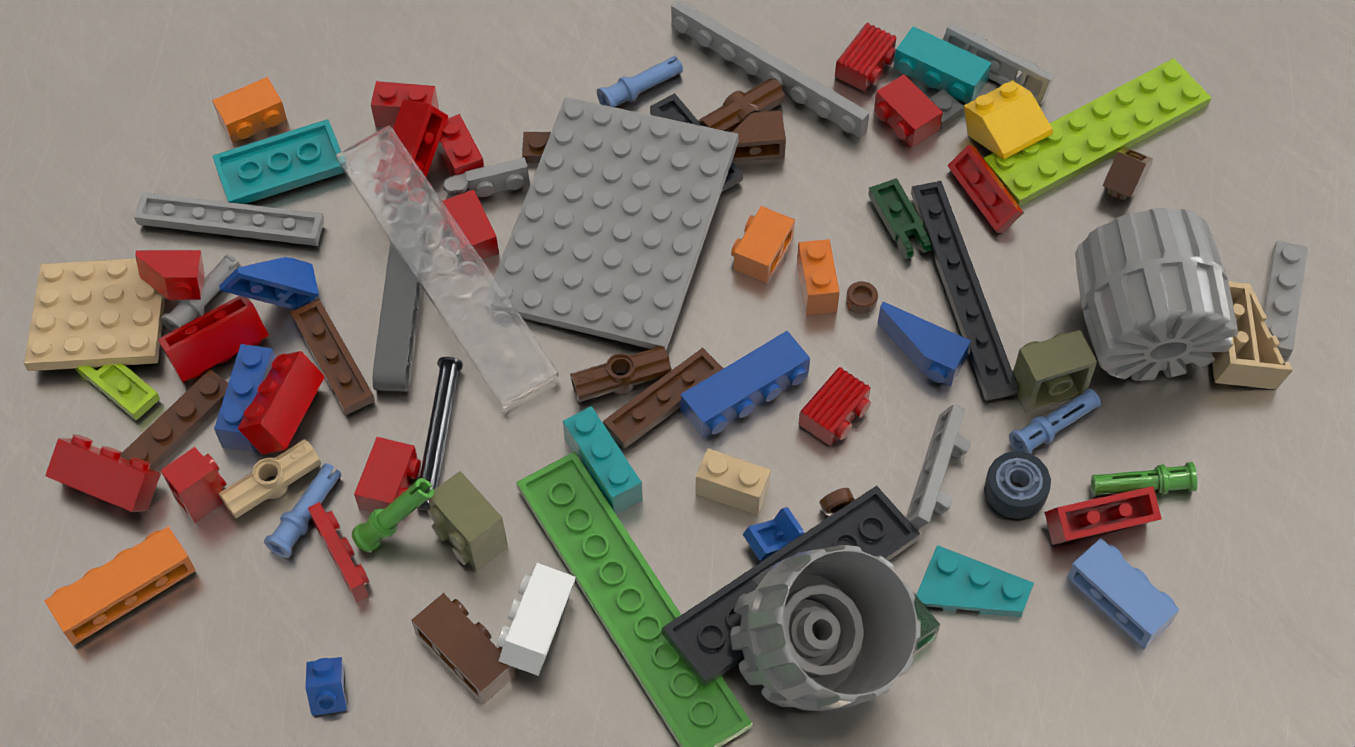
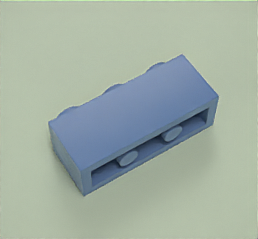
M1101 538L1072 564L1067 576L1075 586L1144 649L1172 624L1180 610L1175 606V602L1168 594L1160 592L1149 582L1144 572L1138 568H1133L1123 559L1121 552L1116 547L1108 545Z

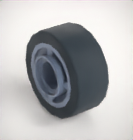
M1008 452L996 458L989 467L984 492L988 503L998 513L1015 519L1027 518L1039 512L1047 501L1051 487V477L1048 468L1039 458L1026 452ZM1012 482H1018L1024 487H1015L1012 485Z

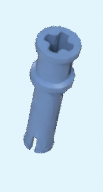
M672 56L666 61L630 78L623 76L618 79V83L607 88L601 87L597 89L598 100L601 105L616 107L626 101L631 103L636 100L641 92L683 73L682 63L680 60H677V56Z
M1088 389L1047 416L1034 417L1028 426L1020 431L1013 430L1010 432L1009 441L1014 451L1032 454V450L1041 444L1051 443L1057 432L1074 423L1093 409L1100 407L1101 401L1094 390ZM1077 408L1074 412L1062 418V416Z
M323 464L322 469L292 511L283 513L280 517L281 523L272 535H267L264 539V544L272 552L283 558H289L292 554L291 548L300 535L307 533L309 530L308 521L311 518L308 507L318 502L322 503L337 480L342 476L338 469L332 473V470L335 468L333 465Z

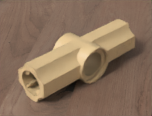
M304 439L275 458L259 460L254 465L252 473L218 494L228 511L236 519L266 499L271 500L282 497L286 493L288 485L321 465L320 458L311 444ZM270 476H276L271 481H265Z

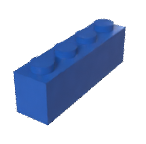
M785 331L682 393L681 411L702 438L707 437L711 433L718 434L727 427L729 422L738 417H746L757 405L764 401H772L788 386H795L803 382L809 374L810 357L792 335Z

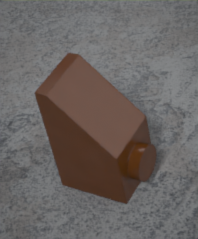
M782 111L751 113L732 132L737 133L739 136V142L732 159L733 162L785 158L786 136Z
M1127 147L1117 151L1102 186L1109 188L1108 194L1123 200H1125L1126 196L1132 198L1150 168L1153 158Z

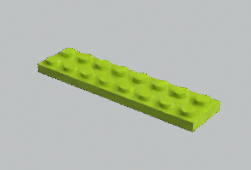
M1173 58L1051 122L1053 134L1006 159H1002L995 153L983 159L1020 207L1115 156L1117 151L1125 147L1130 148L1208 106L1212 97Z

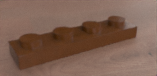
M320 299L290 312L295 325L345 415L375 402L371 389Z
M702 347L603 420V424L610 435L625 449L681 407L682 393L724 368Z
M211 369L207 371L122 452L120 457L127 460L138 458L151 464L150 469L156 470L221 407L228 382Z

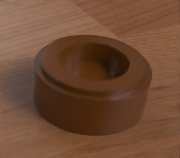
M859 281L849 286L846 293V304L850 310L858 314H866L873 311L877 305L878 291L872 284Z
M841 488L823 497L819 504L824 514L831 516L854 501L855 498L849 488Z

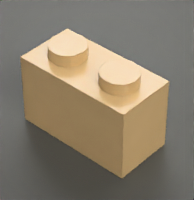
M707 448L696 474V495L758 516L770 488L771 469Z

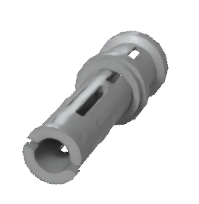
M226 254L221 262L204 278L201 300H178L179 304L169 314H164L160 318L165 328L172 332L193 321L195 318L202 316L205 311L204 306L220 290L219 285L235 269L241 267L240 263L237 262L233 265L236 259Z

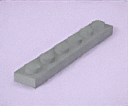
M145 192L142 193L134 216L138 225L318 246L325 221L323 213Z

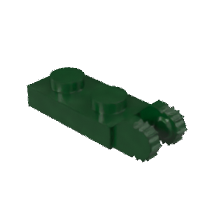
M895 178L869 187L868 195L893 240L897 241L898 248L904 259L907 260L914 256L913 247L908 239L912 235L915 236L916 243L923 254L932 250L929 237H927L923 229L924 224L898 179Z

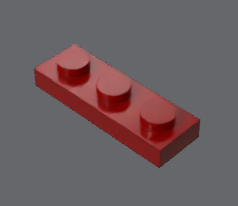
M967 145L947 165L996 232L1003 234L1024 214L974 146Z
M320 502L308 507L313 524L355 602L358 603L369 597L365 588V584L370 582L361 564L354 566L350 557L354 556L355 553L346 537L339 538L336 530L340 529V526L332 510L326 513Z

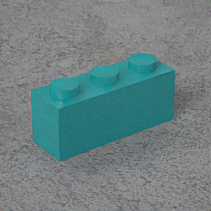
M913 26L896 48L893 68L904 75L911 76L925 83L929 87L940 91L944 89L954 99L968 104L976 99L987 83L991 62Z
M590 406L563 420L566 443L572 452H576L615 514L643 501L642 481L593 407Z

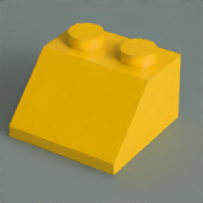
M1013 80L964 105L968 136L1002 159H1006L1053 134L1050 123L1031 91Z

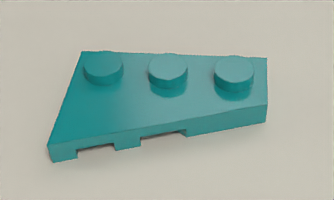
M937 545L916 594L914 606L918 609H924L927 606L943 608V611L956 612L957 609L978 611L979 614L1021 617L1034 582Z

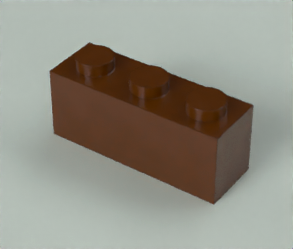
M442 593L411 620L415 634L485 704L516 677L514 667L499 662L503 647L497 648L490 641L492 637L489 631L480 622L474 624L467 617L469 613L463 604L457 599L451 601Z

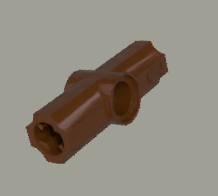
M768 79L746 93L742 91L733 92L725 99L720 108L698 121L704 127L733 132L751 113L769 111L785 101V93L782 90L781 84L776 79Z
M660 346L631 356L624 353L614 354L607 360V363L571 373L570 379L575 396L581 402L611 392L620 395L627 394L633 390L635 385L663 377L672 368L666 349ZM618 372L627 373L622 376L616 375Z

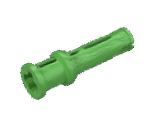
M1187 462L1185 466L1166 467L1164 464L1154 467V470L1091 475V489L1094 496L1119 494L1151 486L1154 487V491L1156 490L1161 495L1168 494L1170 490L1187 489L1189 492H1195L1198 484L1196 467L1193 462Z
M420 478L385 509L374 510L369 515L367 522L358 524L352 530V539L355 545L365 552H372L377 549L383 538H389L394 535L397 525L434 495V489L424 493L432 487V484L428 480Z

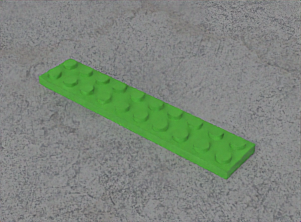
M574 451L517 481L516 484L519 492L572 576L576 577L575 581L679 746L720 747L751 729V720L722 676L704 687L661 634L662 627L679 617L681 613L576 452Z

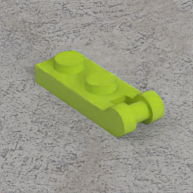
M124 364L103 365L98 371H96L98 367L91 366L75 368L84 379L90 381L135 420L139 419L160 400L158 393Z

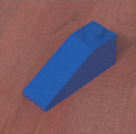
M282 257L238 267L219 285L220 291L292 310L311 303L319 295L313 264L290 257Z
M883 301L878 317V324L921 373L937 383H945L952 386L967 358L971 340Z

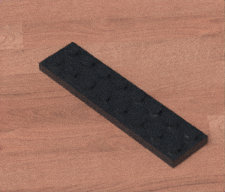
M876 485L662 627L661 634L705 687L745 659L742 650H732L731 630L733 627L741 625L742 615L734 612L738 598L742 594H748L756 589L758 585L753 579L761 572L799 552L839 545L858 546L862 552L872 556L881 555L889 561L917 542L920 533Z

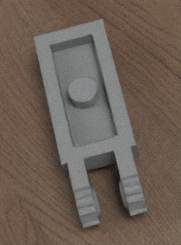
M525 157L466 171L463 174L447 178V180H444L443 186L447 192L446 199L471 190L475 191L477 197H487L496 192L509 189L516 190L522 186L530 185Z

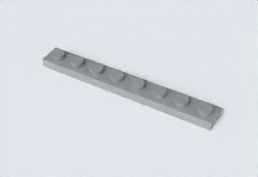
M677 0L671 6V25L679 32L689 35L702 46L709 47L719 53L724 59L744 68L751 75H755L764 81L776 79L781 84L783 92L792 97L794 101L804 104L814 110L820 117L827 118L839 125L845 132L852 133L859 138L867 132L870 112L685 2Z

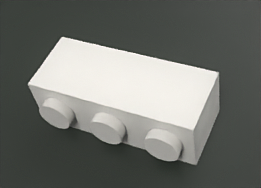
M536 563L532 575L525 573L518 591L519 594L523 595L521 601L514 600L508 615V619L513 621L511 627L503 626L497 642L498 646L503 647L499 662L539 676L572 590L575 576L540 563Z

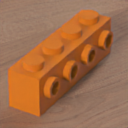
M168 526L163 530L149 534L143 542L133 548L119 552L113 560L103 566L89 570L83 578L73 584L57 589L51 597L44 601L63 633L74 646L196 570L189 556Z

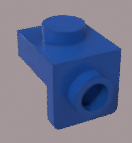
M785 507L780 509L773 520L748 526L743 536L758 559L763 561L803 535L804 530L790 509Z
M342 657L321 658L306 663L305 689L310 711L314 716L341 712L347 709Z

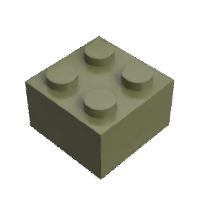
M1081 330L1071 333L1061 332L1052 339L1042 342L1032 341L1019 349L1013 374L1018 385L1017 396L1026 413L1074 399L1088 389L1097 360Z
M461 471L434 489V495L428 499L430 504L428 513L434 521L432 528L443 542L447 539L454 546L452 550L455 556L463 565L469 563L475 571H478L508 548L503 517Z

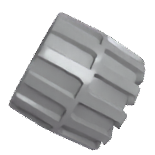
M1156 208L1129 213L1097 227L1078 245L1075 259L1082 310L1098 364L1109 375L1120 379H1127L1131 376L1133 380L1146 381L1155 380L1158 372L1163 370L1165 376L1171 378L1186 374V364L1193 362L1200 367H1204L1216 361L1211 352H1227L1233 346L1231 337L1238 335V329L1226 270L1208 223L1205 219L1197 217L1195 212L1185 209Z
M839 545L799 552L776 563L753 579L758 586L754 591L742 594L738 598L734 612L742 615L741 625L733 627L731 630L732 650H742L745 657L739 663L742 675L749 685L762 684L764 687L761 693L768 701L781 707H796L807 711L842 709L869 701L888 692L890 684L897 677L905 675L914 661L912 654L916 640L920 638L921 621L917 620L914 606L915 596L909 583L905 584L894 571V565L881 555L872 556L862 552L858 546ZM812 627L815 629L816 637L812 632Z

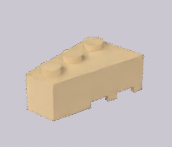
M1228 281L1238 335L1231 337L1233 346L1227 352H1211L1216 360L1212 362L1215 383L1277 389L1293 369L1289 362H1284L1277 348L1280 343L1276 335L1271 336L1264 322L1267 317L1251 285Z

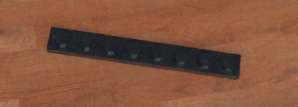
M942 181L912 186L911 196L918 215L924 224L923 229L927 237H929L931 251L962 337L971 340L968 353L985 401L1016 395L1018 392L1016 379Z

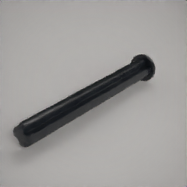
M441 357L437 362L440 370L419 479L428 480L432 487L424 493L438 487L458 372L463 369V362L454 357ZM429 500L425 501L417 509L428 511L430 509Z

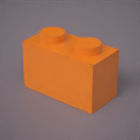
M268 77L212 100L218 119L232 144L287 120L282 100Z
M761 206L755 216L751 215L747 220L743 238H738L732 247L731 256L734 257L733 270L768 283L794 237L795 219Z
M830 239L798 242L797 269L806 316L836 313L840 291Z

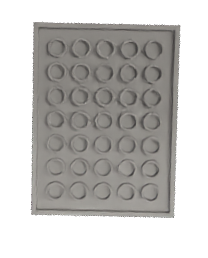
M565 97L485 299V308L641 347L654 349L661 346L667 350L739 142L738 134Z

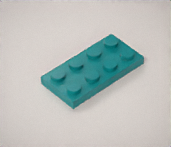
M329 119L212 155L228 202L247 204L348 171Z

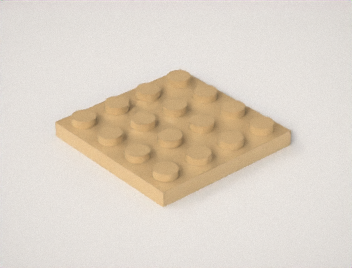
M136 258L40 264L24 359L27 371L73 369L79 366L102 367L109 364L138 365L158 363L160 349L158 339L161 338L162 332L160 318L164 315L165 297L140 278Z

